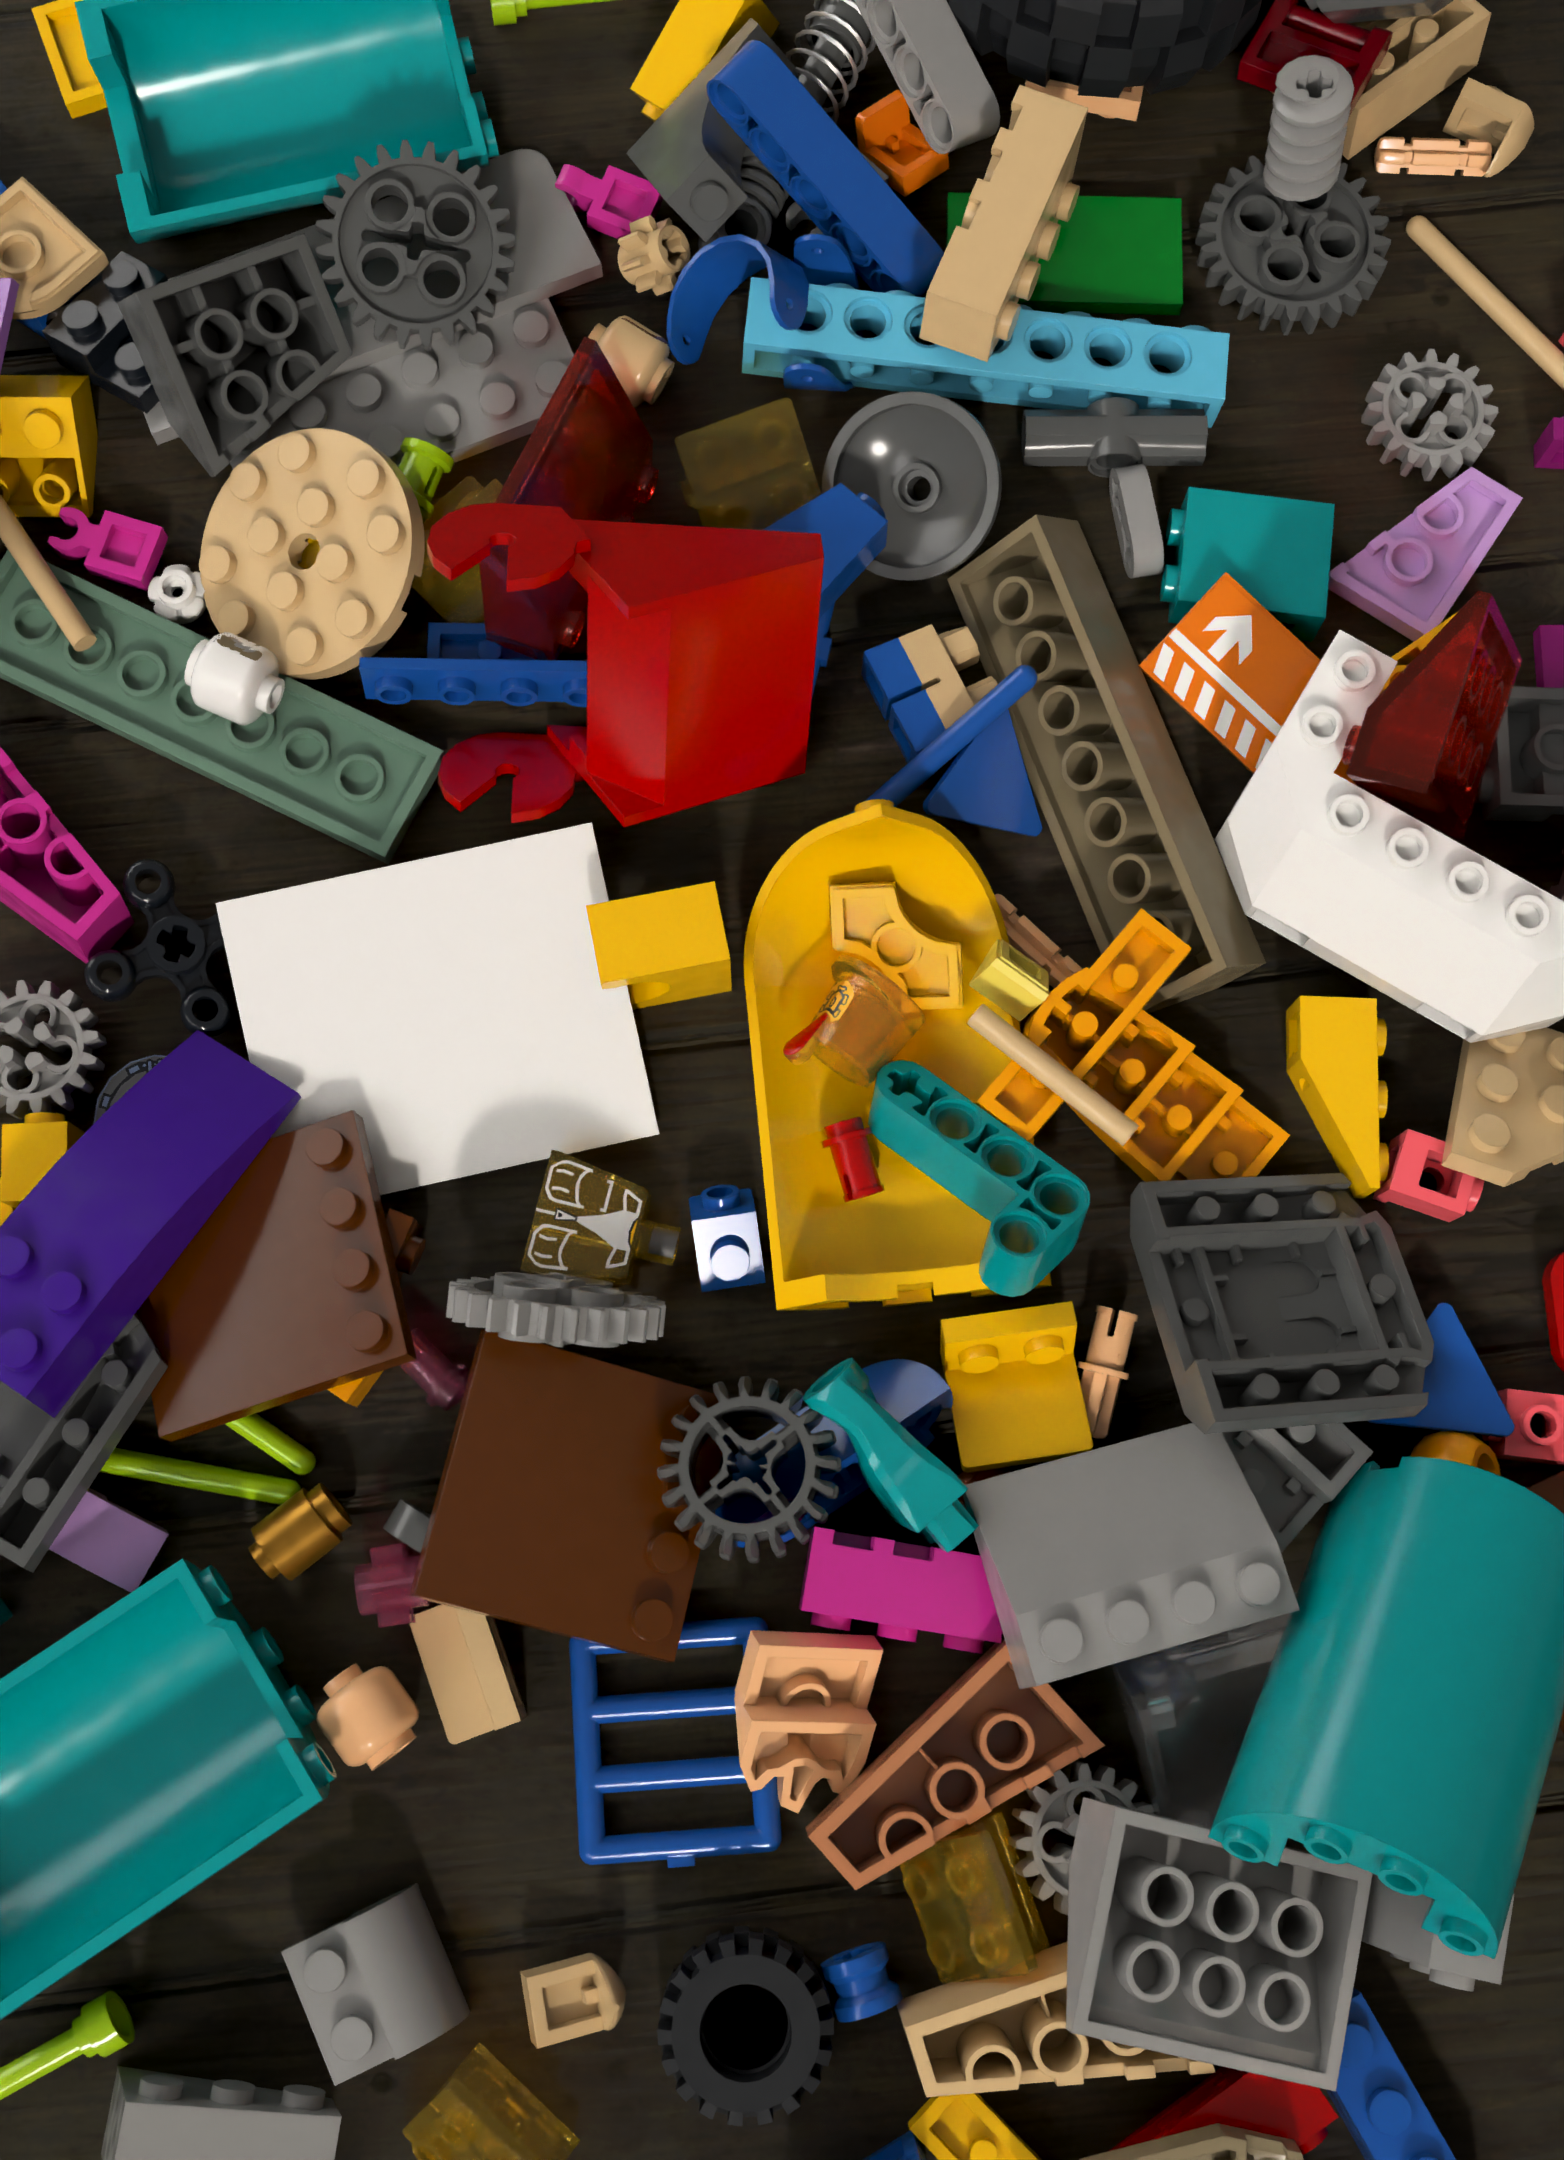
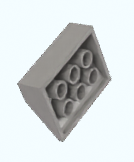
M1189 1423L965 1485L968 1490L963 1494V1499L968 1513L979 1525L973 1533L1019 1689L1040 1686L1300 1610L1278 1542L1223 1433L1204 1434L1194 1423Z
M1083 1797L1069 1865L1066 2030L1074 2034L1336 2092L1373 1873L1349 1863H1328L1307 1851L1287 1846L1283 1850L1278 1867L1265 1861L1260 1863L1247 1862L1227 1852L1221 1842L1209 1838L1208 1835L1211 1830L1209 1827Z

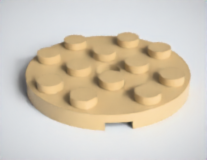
M309 428L289 432L265 443L232 470L214 501L204 529L199 571L201 584L205 590L203 595L206 607L220 634L229 632L267 648L277 657L279 674L294 679L316 680L329 678L359 666L360 657H372L391 639L407 615V612L402 611V608L409 594L414 575L421 577L424 564L425 538L419 504L410 483L398 466L377 448L348 433L334 429ZM307 539L317 540L320 551L317 554L315 564L308 569L300 567L298 564L302 562L303 551L309 544Z

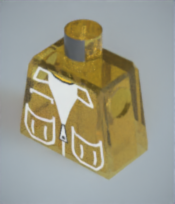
M551 1150L520 1270L522 1273L529 1274L558 1272L573 1277L610 1281L613 1285H630L637 1258L673 1266L682 1228L647 1220L651 1195L646 1188L563 1152Z

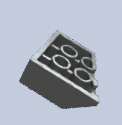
M305 233L137 291L117 303L169 424L211 477H215L238 453L251 442L256 441L271 427L273 422L296 402L301 401L353 355Z

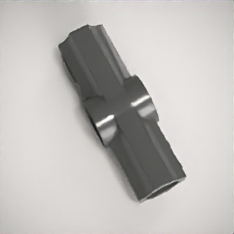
M1122 397L1097 400L1090 404L1087 409L1024 410L1021 429V460L1023 461V466H1087L1088 471L1093 475L1106 478L1110 477L1112 468L1144 464L1145 466H1202L1206 457L1208 420L1204 409H1139V405L1135 401Z

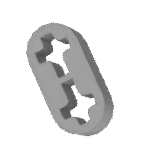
M1144 464L1112 468L1109 477L1110 501L1127 576L1132 579L1161 574L1164 567V547L1148 471Z

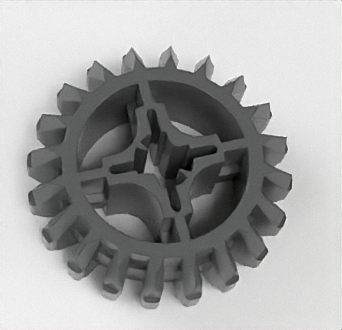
M742 1376L738 1383L739 1397L730 1398L729 1392L722 1381L713 1384V1392L719 1403L708 1408L703 1398L695 1394L692 1396L689 1402L694 1411L699 1415L694 1423L682 1415H674L671 1423L678 1432L685 1435L683 1442L663 1439L660 1449L668 1456L678 1458V1464H665L658 1467L657 1476L661 1481L679 1482L680 1486L668 1490L662 1495V1501L667 1508H675L684 1504L688 1505L674 1521V1524L681 1532L691 1529L699 1522L702 1523L694 1540L697 1547L705 1550L712 1544L716 1536L720 1535L722 1539L719 1546V1556L723 1560L730 1561L733 1558L738 1541L745 1542L747 1560L750 1563H758L761 1557L759 1541L769 1540L774 1554L777 1558H781L787 1555V1549L780 1535L791 1529L795 1538L801 1544L805 1545L810 1541L811 1537L807 1529L800 1522L805 1515H808L817 1523H826L829 1518L828 1513L822 1506L816 1504L814 1500L816 1495L827 1499H836L839 1495V1488L830 1481L820 1479L821 1474L836 1473L842 1469V1464L839 1457L832 1455L819 1456V1452L830 1448L837 1442L833 1430L811 1433L824 1417L810 1408L800 1416L796 1414L803 1402V1393L801 1391L793 1389L780 1404L777 1402L779 1395L777 1380L769 1378L764 1384L761 1397L754 1396L751 1378L749 1376ZM743 1417H762L778 1422L784 1428L776 1434L771 1431L759 1440H747L737 1435L727 1423ZM711 1436L723 1453V1464L720 1472L709 1481L711 1487L699 1496L695 1477L696 1464L703 1445ZM800 1442L805 1453V1474L798 1494L790 1503L776 1485L775 1475L780 1464L789 1457L787 1452ZM729 1445H734L742 1456L746 1455L753 1462L761 1457L767 1458V1464L759 1465L764 1474L762 1478L771 1494H766L757 1482L753 1484L747 1477L740 1478L737 1482L733 1480L732 1474L740 1473L735 1464L737 1459L728 1447ZM751 1497L758 1499L764 1504L774 1517L765 1521L747 1524L725 1520L713 1512L724 1503L729 1506L739 1498Z

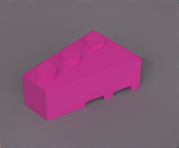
M816 1526L811 1529V1539L809 1541L799 1603L800 1610L812 1612L811 1625L850 1631L852 1619L878 1623L876 1636L916 1642L918 1630L944 1634L943 1647L980 1654L983 1653L984 1641L1001 1643L1002 1629L980 1555L957 1551L947 1553L940 1548L842 1533L833 1529Z

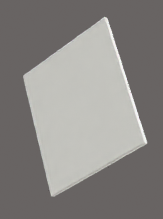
M592 822L215 903L249 1061L298 1092L301 1096V1099L271 1138L354 1110L363 1118L379 1193L383 1195L660 1134L628 985L602 989L586 905L607 902L609 898Z

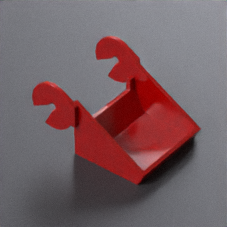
M507 503L471 504L447 513L431 527L427 540L429 558L434 569L450 581H453L488 557L492 547L508 545L507 592L539 588L559 580L570 570V574L588 593L587 727L547 725V735L497 732L478 734L457 743L442 757L438 771V782L444 799L458 811L462 812L494 787L498 776L513 774L516 777L513 778L511 823L536 820L559 810L573 796L575 783L585 780L621 825L628 827L805 773L824 565V552L820 533L572 519L559 506Z

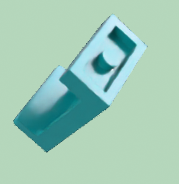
M1189 487L1181 508H1171L1166 528L1165 544L1175 546L1173 565H1165L1160 589V601L1170 602L1168 623L1178 624L1185 613L1189 612L1217 580L1227 572L1278 621L1289 624L1288 630L1299 640L1312 642L1326 618L1335 504Z

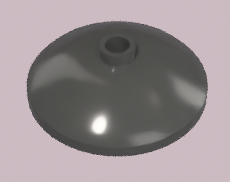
M909 391L887 395L869 403L856 412L834 439L826 458L822 476V494L842 483L854 494L857 495L859 492H863L872 497L881 506L886 515L885 519L888 520L886 547L865 569L885 578L906 581L925 580L943 575L957 568L970 558L982 545L995 522L1002 491L1000 462L993 442L985 428L968 410L947 398L926 392ZM926 478L930 483V493L926 499L919 501L914 495V485L919 479Z

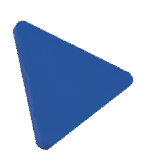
M1009 709L959 752L923 802V809L926 814L1026 836H1037L1040 834L1042 824Z
M1448 1303L1438 1304L1426 1321L1434 1340L1433 1359L1425 1368L1423 1393L1429 1392L1428 1405L1415 1417L1368 1420V1422L1496 1437L1510 1436L1514 1431V1423L1453 1307Z

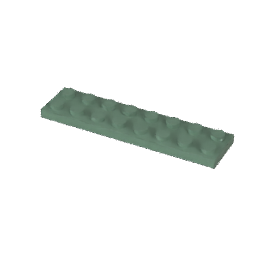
M9 550L6 551L0 561L1 679L389 865L438 776L442 757L445 755L443 750L282 674H279L278 677L285 681L283 697L273 713L267 714L264 712L255 722L245 726L211 713L194 703L190 692L191 687L186 685L184 680L187 661L193 649L201 640L207 639L210 641V639L46 562L97 638L95 644L89 649L80 652L75 651Z

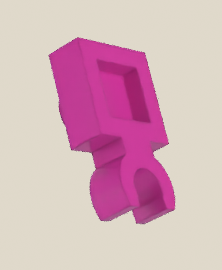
M63 507L60 509L59 515L64 523L72 528H78V531L74 537L67 540L54 536L49 537L47 542L56 555L66 560H79L86 557L84 566L91 575L148 591L149 584L168 540L163 527L105 510L100 524L95 525L90 523L86 515L76 508Z

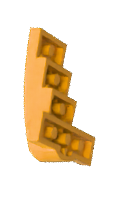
M1142 908L1090 969L1088 967L1081 969L1064 979L1049 992V996L1045 1001L1031 1012L1024 1024L1022 1033L1139 1125L1124 1146L1120 1145L1013 1060L1010 1061L976 1102V1105L1029 1143L1063 1102H1065L1145 1182L1256 1177L1290 1136L1285 1130L1242 1098L1240 1095L1244 1090L1194 1054L1192 1052L1196 1047L1194 1044L1142 1010L1192 949Z

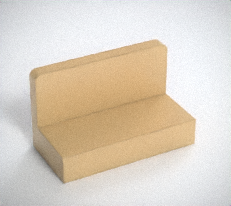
M443 1604L410 1617L409 1624L449 1743L455 1745L489 1731H496L528 1717L493 1617Z

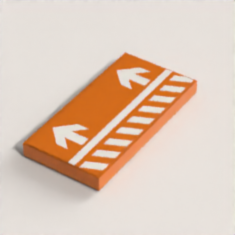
M1225 572L1138 667L1254 774L1321 660L1235 579ZM1371 708L1334 773L1364 789L1404 748L1408 741Z

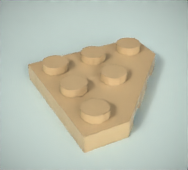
M1546 1027L1473 1043L1463 1039L1441 1166L1506 1187L1524 1179L1532 1170L1551 1162L1553 1165L1564 1162V1033Z

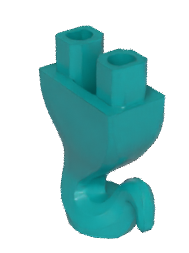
M847 1358L832 1367L806 1391L802 1399L808 1407L835 1422L848 1434L862 1474L878 1503L891 1521L919 1533L925 1542L929 1544L936 1542L947 1553L976 1530L979 1525L958 1500L968 1488L949 1467L924 1447L887 1410L876 1402L874 1393L869 1386V1377L853 1358Z

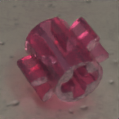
M402 1543L370 1548L372 1563L356 1565L354 1572L355 1593L360 1614L362 1616L377 1614L379 1628L415 1623L414 1608L429 1606L431 1602L409 1596L420 1555L408 1557L407 1544Z

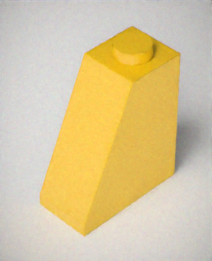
M679 0L630 87L646 103L641 113L655 122L750 18L755 20L771 38L780 23L762 0Z

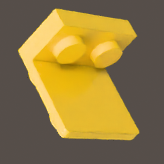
M1072 1301L941 1320L940 1355L945 1382L951 1388L953 1395V1405L950 1409L961 1468L964 1472L969 1473L1058 1460L1093 1450L1092 1435L1074 1357L1077 1321Z

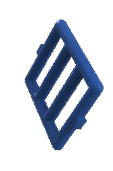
M756 1616L684 1621L678 1649L743 1645L744 1658L750 1631H768V1625L762 1618ZM570 1638L569 1655L578 1843L581 1860L588 1865L667 1860L668 1868L695 1866V1858L767 1853L778 1849L782 1841L777 1777L772 1778L761 1790L752 1792L754 1825L605 1836L604 1793L743 1784L747 1782L740 1767L739 1756L602 1765L600 1724L736 1714L734 1701L736 1686L598 1696L596 1655L628 1652Z

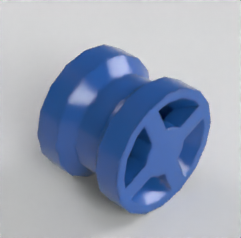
M873 1942L851 1948L828 1958L820 1964L825 1980L834 1984L837 1999L833 2007L839 2022H852L876 2015L892 2008L903 1999L899 1985L889 1979L885 1967L889 1959V1953L884 1942Z

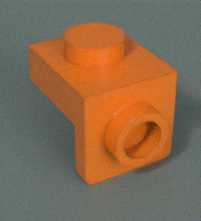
M900 90L893 91L857 114L855 124L859 151L889 176L888 186L902 196L906 197L950 169L948 153L938 154L926 141L922 131L910 123L909 106Z

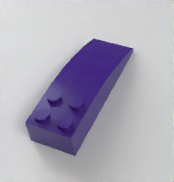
M197 1030L115 1102L53 1165L0 1227V1381L55 1418L301 1099L299 1093Z

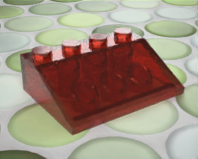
M588 337L583 338L495 503L559 506L572 519L634 523L635 518L632 514L638 503L647 504L649 502L659 475V470L652 467L653 440L597 341ZM496 545L492 547L490 555L479 562L486 640L536 660H558L564 647L573 648L581 635L585 622L583 610L588 602L587 591L570 574L569 570L559 580L539 588L507 592L506 578L509 546Z
M1477 591L1367 708L1362 726L1354 725L1351 728L1345 742L1342 757L1343 764L1349 765L1346 774L1358 787L1442 834L1459 839L1464 838L1522 662V657L1491 593Z

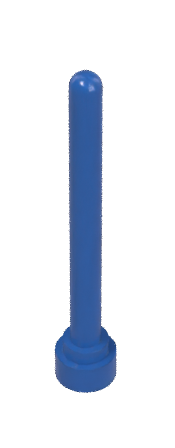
M1029 665L1017 667L865 801L886 799L892 801L894 807L899 805L1031 690L1038 678L1035 669Z

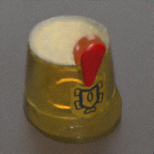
M840 955L831 967L832 976L835 981L811 1023L785 1044L783 1052L784 1056L793 1065L802 1064L814 1055L824 1065L848 1081L862 1087H868L876 1079L880 1069L890 1063L926 1022V1018L919 1006L891 979L862 960L849 955Z

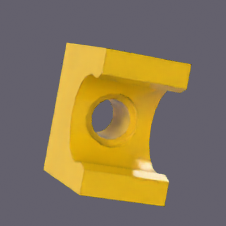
M715 881L586 905L602 989L628 985L633 1010L732 991L730 954Z

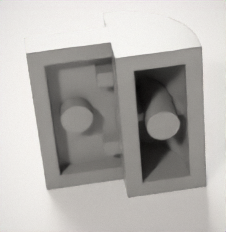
M1343 1423L1223 1432L1278 1542L1281 1553L1321 1506L1332 1501L1373 1453Z
M417 1883L353 1913L350 1917L306 1937L281 1951L334 2086L393 2057L397 2060L451 2030L471 2013Z

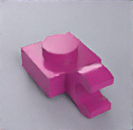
M564 164L555 182V188L565 192L574 211L579 213L588 211V228L616 239L631 234L629 223L652 215L655 219L663 201V197L648 180L611 165L608 166L603 179H599L578 167Z

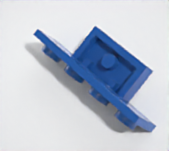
M428 622L427 658L360 657L359 670L365 698L378 699L387 704H404L410 700H441L450 705H466L473 701H503L513 706H528L535 702H566L575 707H587V661L552 660V624Z

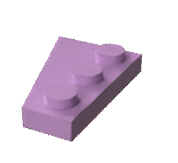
M1471 466L1417 506L1412 514L1388 532L1385 530L1370 541L1365 549L1346 563H1340L1329 573L1328 589L1414 642L1441 624L1523 497Z

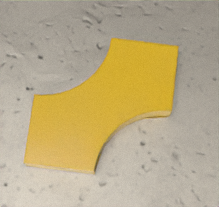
M895 881L837 883L829 886L833 950L858 954L878 966L893 986L899 1010L963 1008L961 942L936 938L917 927L906 915L899 902Z

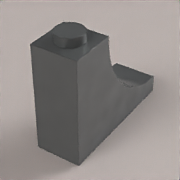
M752 18L743 25L626 153L663 199L705 242L748 198L741 181V164L746 144L712 105L707 95L706 86L708 81L750 40H758L769 46L791 72L796 68Z

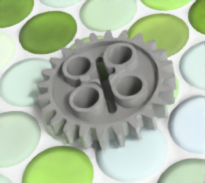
M497 1272L495 1276H490V1279L471 1277V1280L459 1278L457 1281H450L446 1318H452V1322L465 1323L466 1327L486 1328L485 1331L498 1332V1337L512 1341L546 1343L555 1347L576 1344L609 1348L618 1347L619 1343L627 1344V1341L646 1343V1339L658 1340V1337H663L666 1304L665 1301L657 1300L655 1296H643L641 1292L622 1291V1288H612V1282L600 1279L573 1277L558 1272H550L548 1274Z

